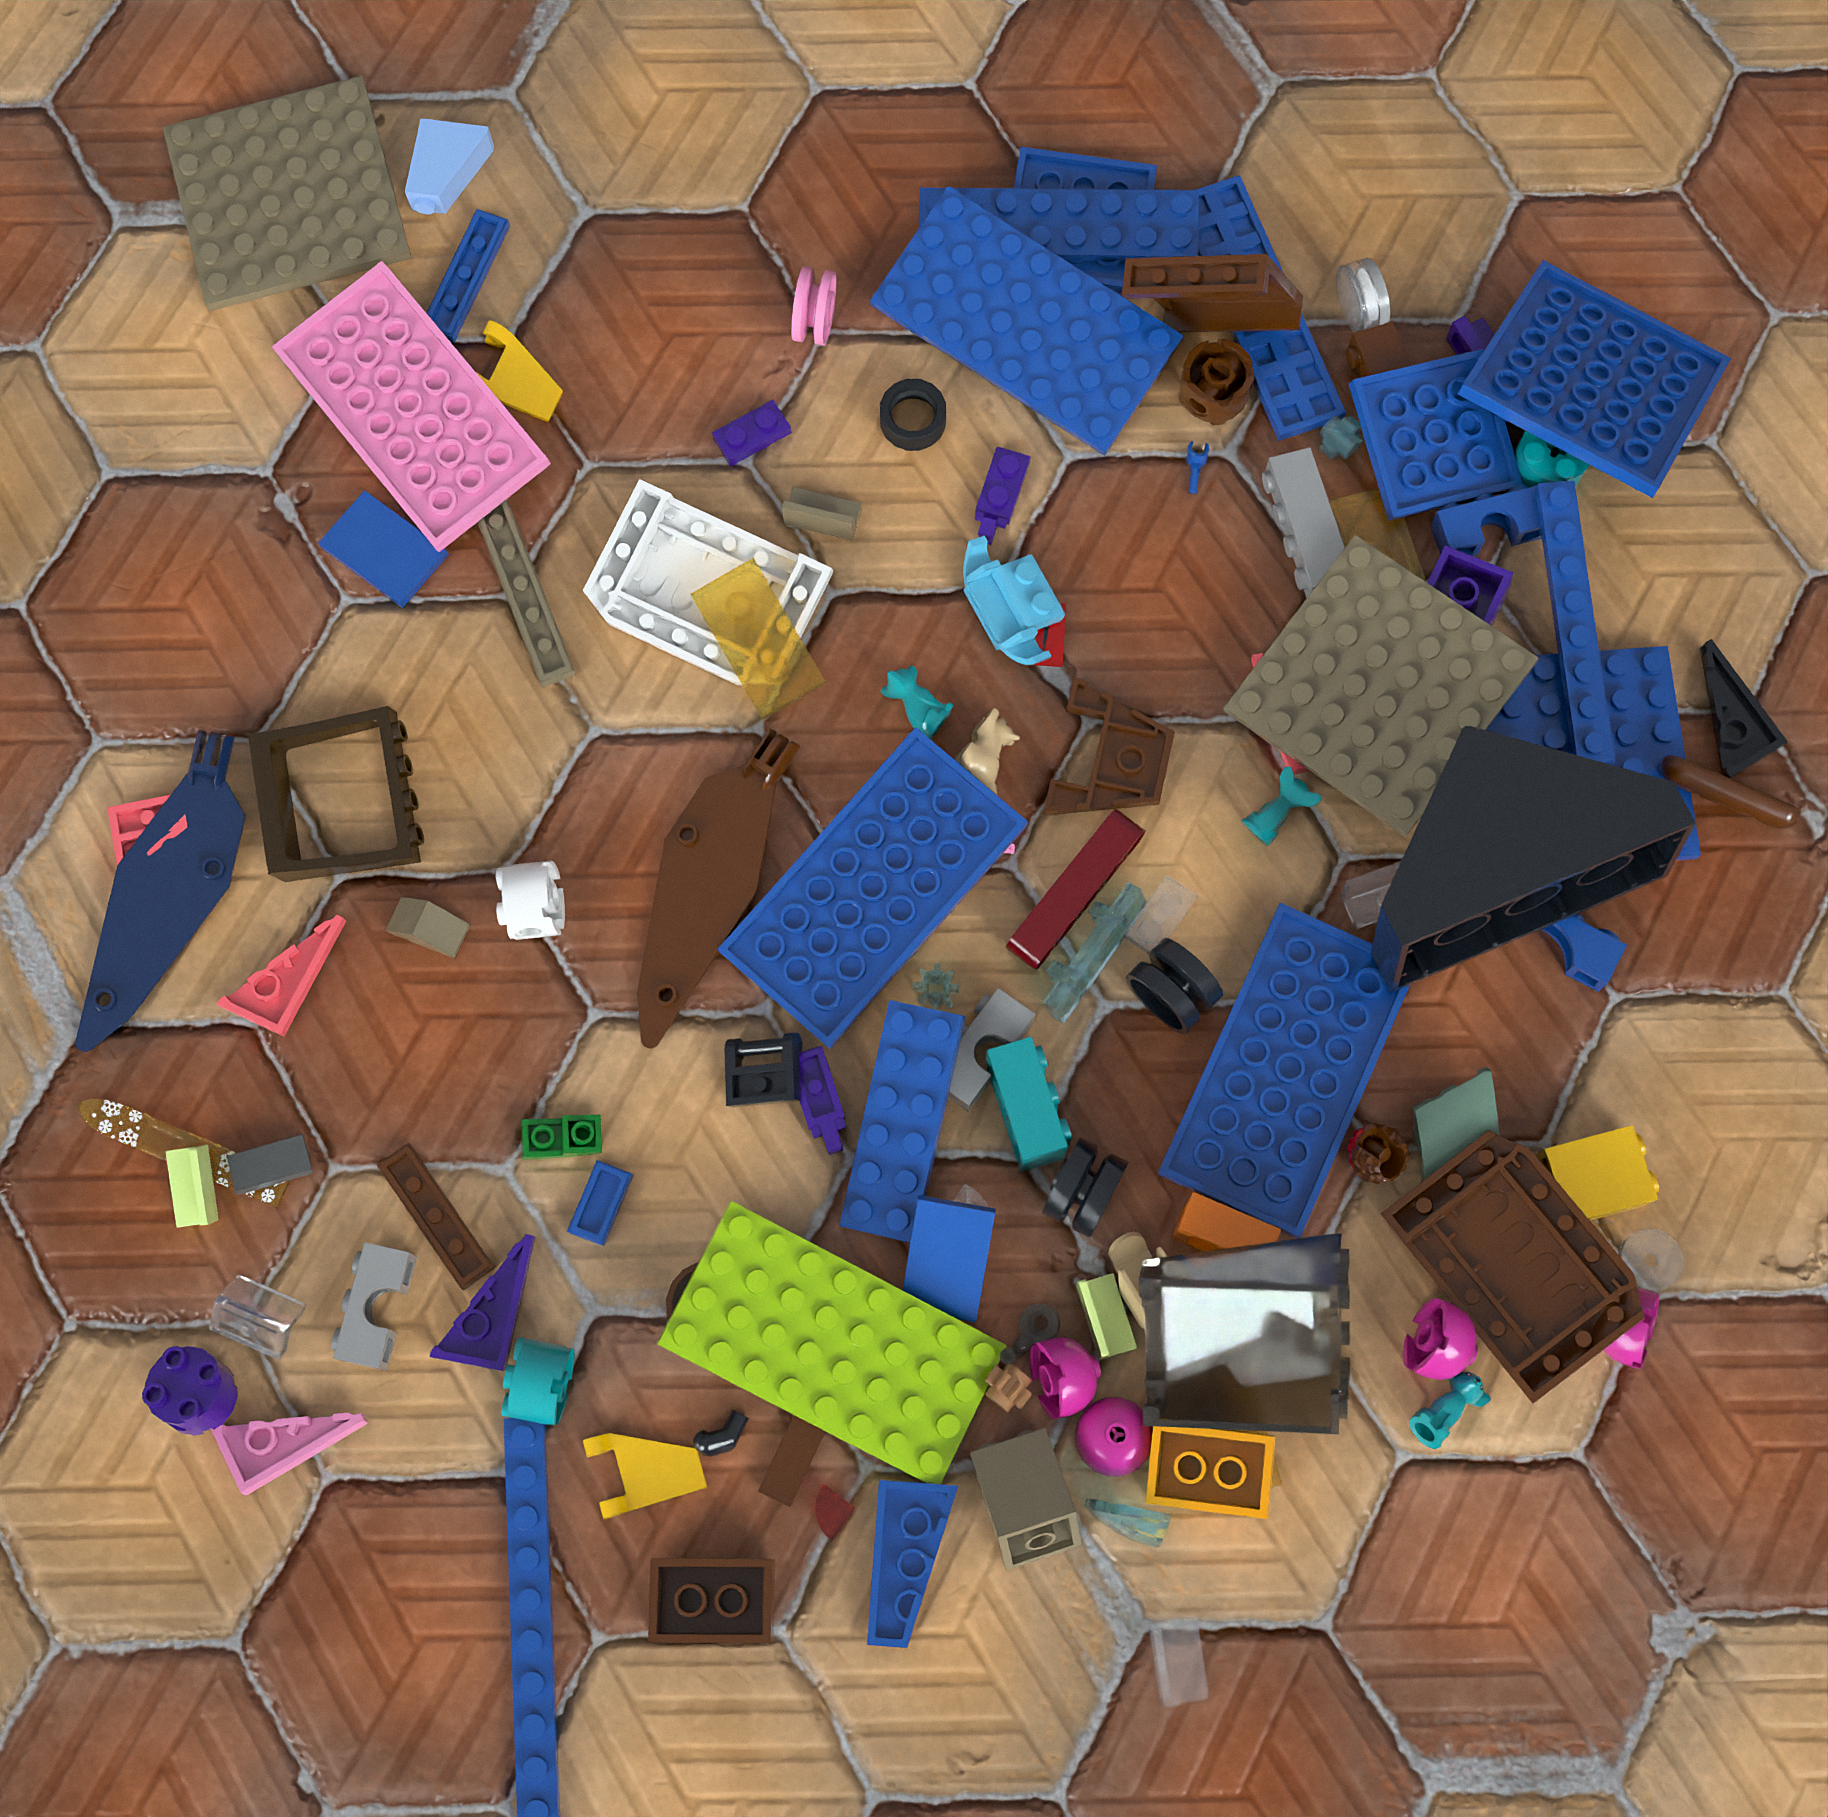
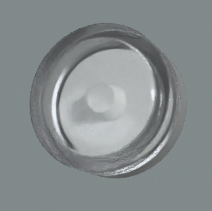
M1366 257L1339 266L1336 273L1337 294L1341 310L1350 329L1355 333L1388 323L1390 320L1389 296L1383 276L1376 263L1371 258Z

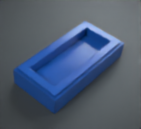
M596 1160L567 1232L604 1247L634 1175Z

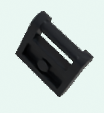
M797 1032L786 1033L783 1035V1038L744 1042L740 1038L728 1039L724 1048L726 1106L742 1107L801 1101L800 1054L803 1044L800 1034ZM782 1053L783 1063L742 1067V1060L745 1056Z

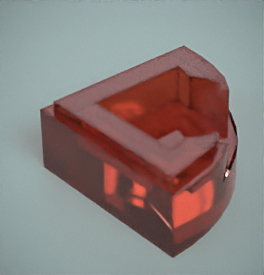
M823 1484L817 1495L815 1510L821 1530L831 1541L855 1510V1507Z

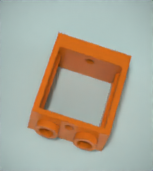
M1195 1192L1186 1201L1171 1239L1256 1275L1265 1267L1270 1269L1272 1263H1276L1284 1243L1278 1240L1281 1229Z

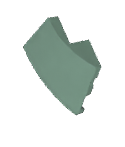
M1489 1067L1481 1068L1478 1070L1477 1076L1457 1087L1453 1084L1442 1090L1437 1097L1428 1098L1413 1107V1141L1421 1154V1182L1488 1130L1499 1136L1494 1085Z

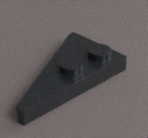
M1710 639L1700 647L1721 772L1722 775L1733 778L1783 747L1788 741L1714 641Z

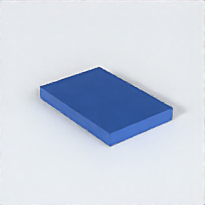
M365 490L318 542L324 551L401 608L409 602L449 555L446 549L438 552L420 530Z
M919 1195L903 1291L956 1319L976 1322L996 1209Z

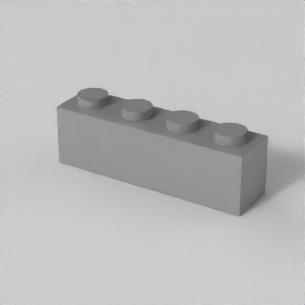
M1310 447L1270 457L1266 470L1262 473L1264 489L1267 494H1272L1275 503L1273 505L1275 522L1278 526L1282 525L1286 535L1283 538L1285 552L1289 558L1293 557L1297 568L1294 570L1297 587L1299 590L1304 589L1306 598L1345 549Z

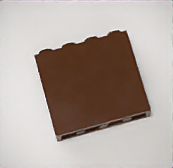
M1267 254L1126 258L1122 295L1126 299L1153 298L1165 310L1163 323L1179 333L1300 330L1303 295Z

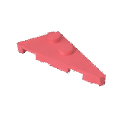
M336 914L333 919L324 921L314 929L315 933L297 946L294 944L271 960L264 970L257 971L248 977V982L230 996L224 995L221 997L217 1005L285 1037L343 929L346 920Z

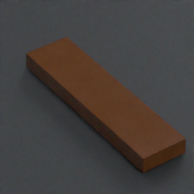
M407 1143L377 1164L379 1170L463 1291L495 1269L487 1254L410 1143Z

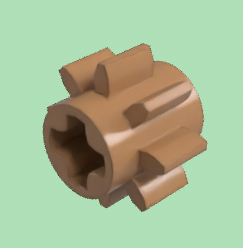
M1009 1362L1003 1370L995 1365L985 1378V1382L990 1386L985 1395L1006 1412H1009L1013 1405L1021 1410L1032 1395L1026 1389L1032 1380Z

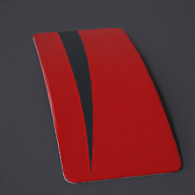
M1059 603L1066 615V604ZM1065 616L1062 621L1037 630L1038 633L1035 636V641L1041 650H1049L1051 657L1048 660L1034 664L1035 666H1063Z

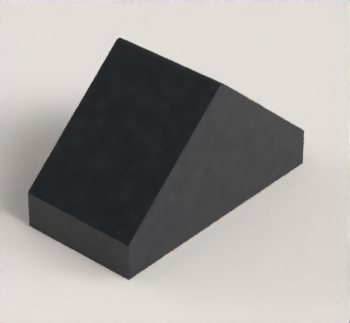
M1465 726L1456 741L1381 904L1371 955L1390 993L1667 877L1696 822L1672 781L1480 728Z

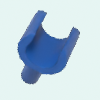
M1191 441L1186 455V461L1190 465L1191 471L1188 493L1197 494L1199 473L1201 467L1207 462L1209 445L1205 443L1204 452L1197 454L1192 450L1193 441Z

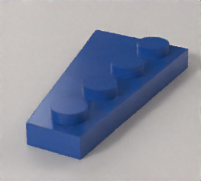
M879 1480L867 1645L908 1647L958 1486Z

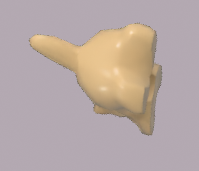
M994 707L986 717L980 720L971 734L972 742L968 743L965 748H962L954 760L997 795L995 780L999 771L1001 748L1005 745L1012 746L1015 740L1020 739V736L1013 733L1004 718L997 719L999 710Z

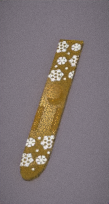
M89 1099L80 1101L77 1110L93 1129L107 1137L164 1161H167L166 1151L208 1144L213 1181L235 1190L227 1156L236 1154V1152L116 1102ZM291 1180L244 1194L278 1208Z

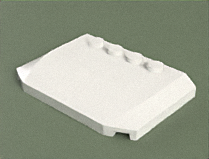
M639 479L583 592L612 627L736 685L778 684L834 571L831 567L801 553L798 556L673 498L671 493Z

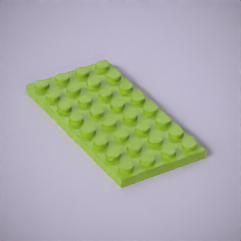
M733 1201L729 1202L657 1342V1345L928 1484L942 1483L988 1387L985 1378L995 1365L998 1366L1007 1347L1006 1344Z

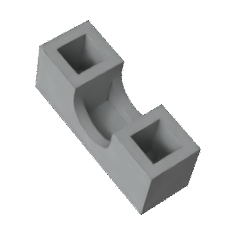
M997 988L992 997L987 993L983 996L974 1010L978 1016L970 1027L967 1024H964L948 1098L967 1112L971 1110L991 1081V1074L977 1064L974 1057L975 1051L987 1042H997L1005 1045L1021 1040L1034 1022V1012L999 988Z
M364 1242L362 1251H357L353 1260L352 1273L356 1275L352 1289H347L343 1297L341 1309L342 1312H345L342 1326L341 1328H336L332 1337L331 1350L335 1351L334 1359L387 1371L397 1333L390 1329L378 1327L374 1323L372 1306L379 1296L387 1292L407 1295L417 1260L415 1255L410 1252Z

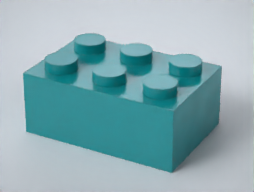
M1032 1036L989 1049L986 1056L987 1072L991 1074V1084L1020 1173L1063 1160L1067 1148L1070 1147L1069 1141L1072 1140L1066 1119H1059L1056 1112L1058 1111L1057 1104H1060L1055 1084L1053 1081L1046 1082L1045 1068L1048 1067L1045 1053L1041 1045L1035 1047Z

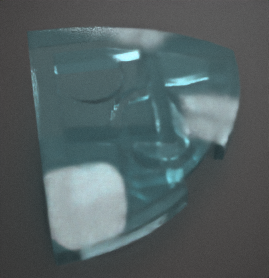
M1085 1500L1084 1507L1096 1519L1116 1533L1150 1547L1159 1548L1169 1525L1170 1514L1123 1504H1108L1102 1500Z

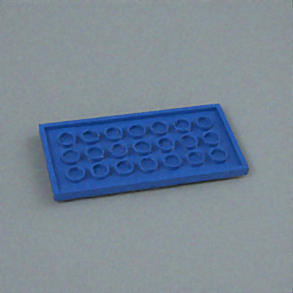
M949 186L940 196L870 300V306L1104 456L1184 337V335Z
M915 727L717 950L824 1045L831 1049L1028 826V821Z
M1279 903L1157 1173L1158 1175L1220 1204L1281 1229V1232L1296 1239L1301 1237L1410 986L1408 985L1390 993L1371 955L1372 943Z

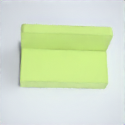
M208 1144L166 1151L176 1227L197 1224L201 1226L218 1221Z
M1114 1273L1086 1281V1279L1078 1281L1076 1289L1099 1361L1136 1350L1137 1346Z

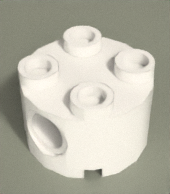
M552 860L507 865L506 867L497 868V886L499 890H502V902L497 903L496 907L497 919L500 925H507L510 939L520 940L555 936L561 934L560 929H564L565 904L563 888H557L554 880L561 878L558 868Z

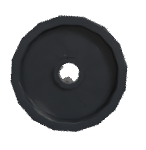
M1163 938L1149 952L1151 964L1141 961L1125 977L1132 992L1153 1015L1174 1031L1186 1034L1200 1020L1198 1008L1202 1010L1211 1009L1223 996V990L1217 979L1196 956L1174 940Z
M1080 1137L1069 1158L1065 1157L1050 1186L1052 1191L1042 1210V1214L1060 1222L1066 1218L1073 1203H1076L1080 1207L1072 1221V1228L1080 1234L1091 1238L1129 1162L1111 1153L1105 1156L1097 1173L1092 1171L1091 1168L1098 1155V1146Z

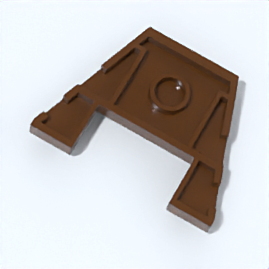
M1074 677L1066 712L1104 721L1090 785L1087 787L1051 779L1043 814L1057 815L1159 805L1175 732L1135 709L1133 711L1114 701V697L1105 692L1100 693L1088 686L1086 681Z

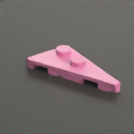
M347 1412L333 1414L330 1417L310 1418L309 1416L276 1419L273 1422H264L262 1420L250 1421L249 1424L225 1426L222 1424L215 1430L211 1428V1431L240 1493L247 1496L368 1424V1421L363 1413L350 1414Z

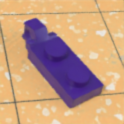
M996 447L975 509L974 520L981 522L978 535L979 537L985 536L988 545L992 544L997 527L1005 529L1007 524H1010L1031 456L1001 447Z
M821 1045L803 1051L800 1054V1104L813 1138L823 1136L829 1155L844 1151L838 1131L845 1129L846 1125L844 1122V1112Z

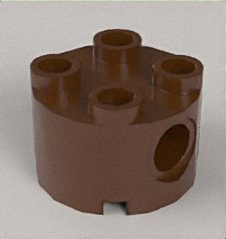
M1218 339L1217 342L1208 343L1209 340L1194 347L1184 362L1180 380L1179 400L1194 417L1217 426L1223 425L1229 419H1233L1244 409L1254 381L1253 362L1250 355L1239 344L1227 339Z

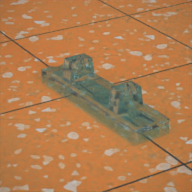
M1127 882L1110 907L1096 901L1088 912L1091 914L1092 920L1097 923V926L1070 964L1065 966L1053 960L1046 970V973L1051 977L1050 980L1055 985L1045 997L1043 1003L1053 1018L1062 1023L1066 1022L1148 906L1139 887Z

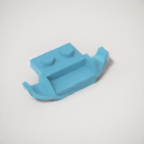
M985 536L970 540L967 545L963 566L965 584L963 591L996 651L1002 650L1009 658L1024 665H1034L1048 660L1051 657L1049 650H1041L1034 638L1038 633L1037 630L1062 621L1065 612L1033 555L1031 554L1001 565L998 559L991 562L987 551L988 541Z

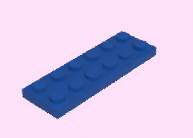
M889 1000L839 1226L911 1243L918 1196H927L965 1016Z

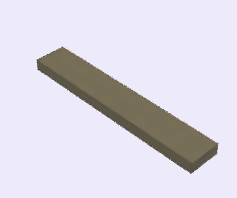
M506 499L479 520L478 525L540 684L544 688L573 677L576 673Z

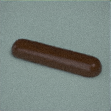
M1667 755L1662 759L1660 766L1661 774L1665 780L1674 782L1676 787L1696 793L1716 804L1727 806L1735 812L1755 818L1757 821L1777 829H1787L1796 824L1801 816L1798 807L1696 763L1674 755Z

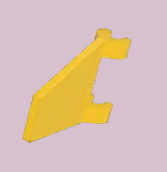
M489 320L483 331V335H486L485 343L505 349L490 380L485 379L479 373H477L478 376L502 404L549 422L563 390L510 331L502 325Z
M612 1433L583 1440L587 1458L614 1450L626 1492L624 1496L599 1502L604 1520L707 1488L698 1452L695 1448Z

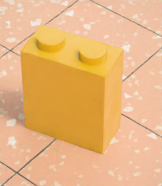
M1633 1125L1549 1147L1536 1154L1540 1162L1589 1220L1642 1207L1658 1200L1656 1193L1659 1192V1184L1654 1172L1648 1170L1644 1159L1646 1155L1645 1143L1641 1135L1635 1133Z

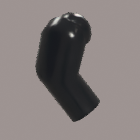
M732 1410L722 1429L710 1432L701 1430L694 1436L693 1445L695 1449L700 1451L702 1455L709 1457L733 1450L749 1418Z

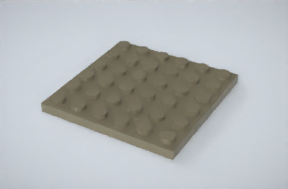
M363 76L163 126L205 305L209 311L370 270L381 261L389 265L412 259Z
M1355 535L1225 705L1224 712L1406 838L1422 817L1462 729L1465 726H1472L1487 730L1536 665L1539 657Z

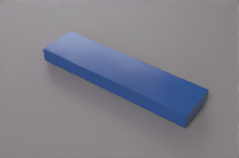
M476 209L429 306L427 315L451 342L455 343L510 228L508 219Z

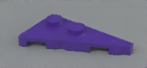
M525 1234L522 1240L513 1246L503 1264L470 1301L469 1307L453 1322V1327L438 1346L435 1345L431 1350V1358L506 1371L535 1242L533 1235Z

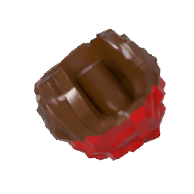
M1373 1123L1372 1125L1363 1126L1353 1133V1138L1348 1141L1347 1151L1349 1152V1163L1353 1168V1172L1367 1183L1380 1184V1182L1394 1181L1401 1172H1404L1407 1167L1406 1163L1410 1159L1408 1145L1399 1131L1386 1125Z

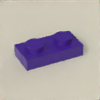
M771 400L712 432V436L731 467L792 432L791 426L774 400Z

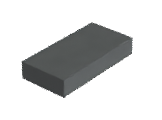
M303 1134L227 1156L237 1195L313 1173Z

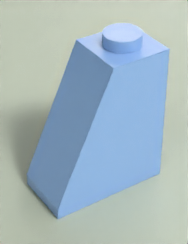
M420 119L405 193L412 210L427 215L447 213L493 152L494 143L488 126Z

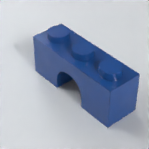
M1519 485L1498 496L1493 497V494H1484L1467 504L1459 505V503L1455 502L1442 506L1436 512L1430 525L1440 555L1446 545L1468 555L1477 556L1485 543L1481 527L1485 525H1496L1502 528L1508 535L1511 546L1542 539L1535 493L1536 486L1527 488V485Z

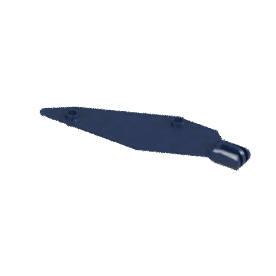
M198 730L188 773L117 865L75 1041L77 1049L82 1052L91 1051L132 1018L230 887L246 818L225 780L235 739L234 736L226 735L221 748L220 733L211 732L207 739L206 731ZM186 815L188 828L176 837L165 840L162 846L149 856L147 852L160 839L171 831L169 830ZM105 994H110V1003L106 1006H101L100 998Z

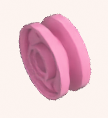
M802 267L793 305V341L803 343L808 329L811 327L814 328L815 344L826 345L835 306V271L825 270L820 285H816L814 269L812 267Z

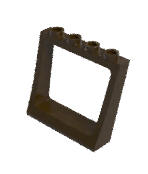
M389 706L308 724L248 735L269 875L284 882L421 863L418 846L424 844V834L420 825L414 822L413 811L418 810L419 803L415 791L409 789L407 779L408 776L413 774V766L408 755L403 754L402 742H406L408 736L404 723L401 720L398 721L396 711ZM379 727L397 835L396 847L383 851L301 860L286 762L287 751L292 748Z

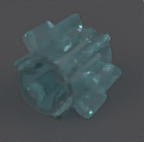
M1337 415L1334 416L1319 432V436L1323 439V444L1319 449L1331 460L1335 456H1341L1343 459L1349 458L1363 442V439L1359 436L1360 423L1351 415L1343 419Z
M936 963L934 970L929 972L923 968L919 969L922 982H915L912 985L914 991L922 992V995L918 998V1005L921 1006L927 1002L932 1005V1009L937 1010L938 1005L945 1003L946 1006L951 1008L953 1002L949 995L950 993H959L960 987L957 984H950L954 977V970L945 973L940 970L939 963ZM932 982L936 986L943 983V992L940 994L935 990L930 993L929 983Z

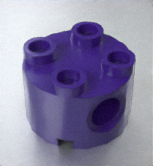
M173 1346L166 1349L162 1357L150 1369L145 1388L142 1392V1399L148 1405L151 1413L160 1420L169 1424L180 1433L196 1436L204 1434L203 1431H207L210 1428L215 1430L224 1424L234 1410L238 1398V1390L234 1383L232 1371L207 1351L191 1346Z

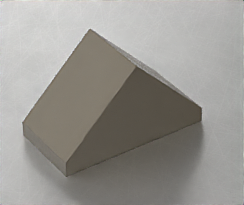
M401 897L386 931L455 959L470 924L428 900Z

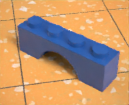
M1579 914L1541 929L1549 934L1561 948L1565 961L1564 975L1597 992L1608 984L1627 947V944L1619 941V937L1615 933L1607 929H1596L1588 925Z

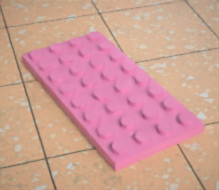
M383 261L374 266L272 346L282 361L438 552L447 547L551 464L545 454Z

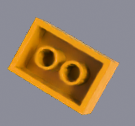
M1161 1421L1153 1422L1146 1504L1267 1519L1270 1511L1276 1435Z

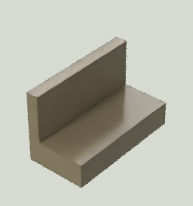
M792 487L789 501H783L782 504L784 525L852 541L862 511V503L796 487Z

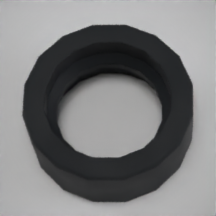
M904 379L894 383L885 391L880 402V427L885 438L894 446L906 451H920L936 443L941 438L946 427V402L941 391L932 383L922 379ZM907 399H920L932 406L934 419L924 429L907 431L899 428L894 423L892 418L894 407L899 402Z

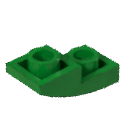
M562 1115L561 1118L522 1119V1160L601 1154V1115Z

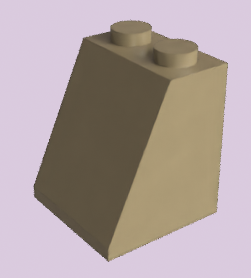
M1046 1428L1037 1431L1032 1429L1025 1430L1013 1439L1000 1443L989 1442L979 1447L978 1450L970 1452L976 1477L1006 1570L1082 1546L1076 1512Z

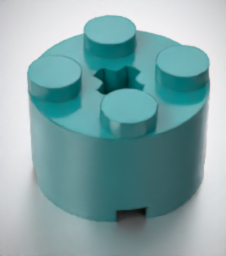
M1528 431L1524 432L1514 451L1523 485H1527V488L1536 486L1538 483L1575 481L1576 488L1589 467L1588 463L1536 437Z
M519 1337L514 1350L516 1364H508L504 1375L503 1388L510 1389V1391L504 1397L501 1415L546 1425H558L569 1394L566 1393L568 1380H572L575 1350L563 1345Z

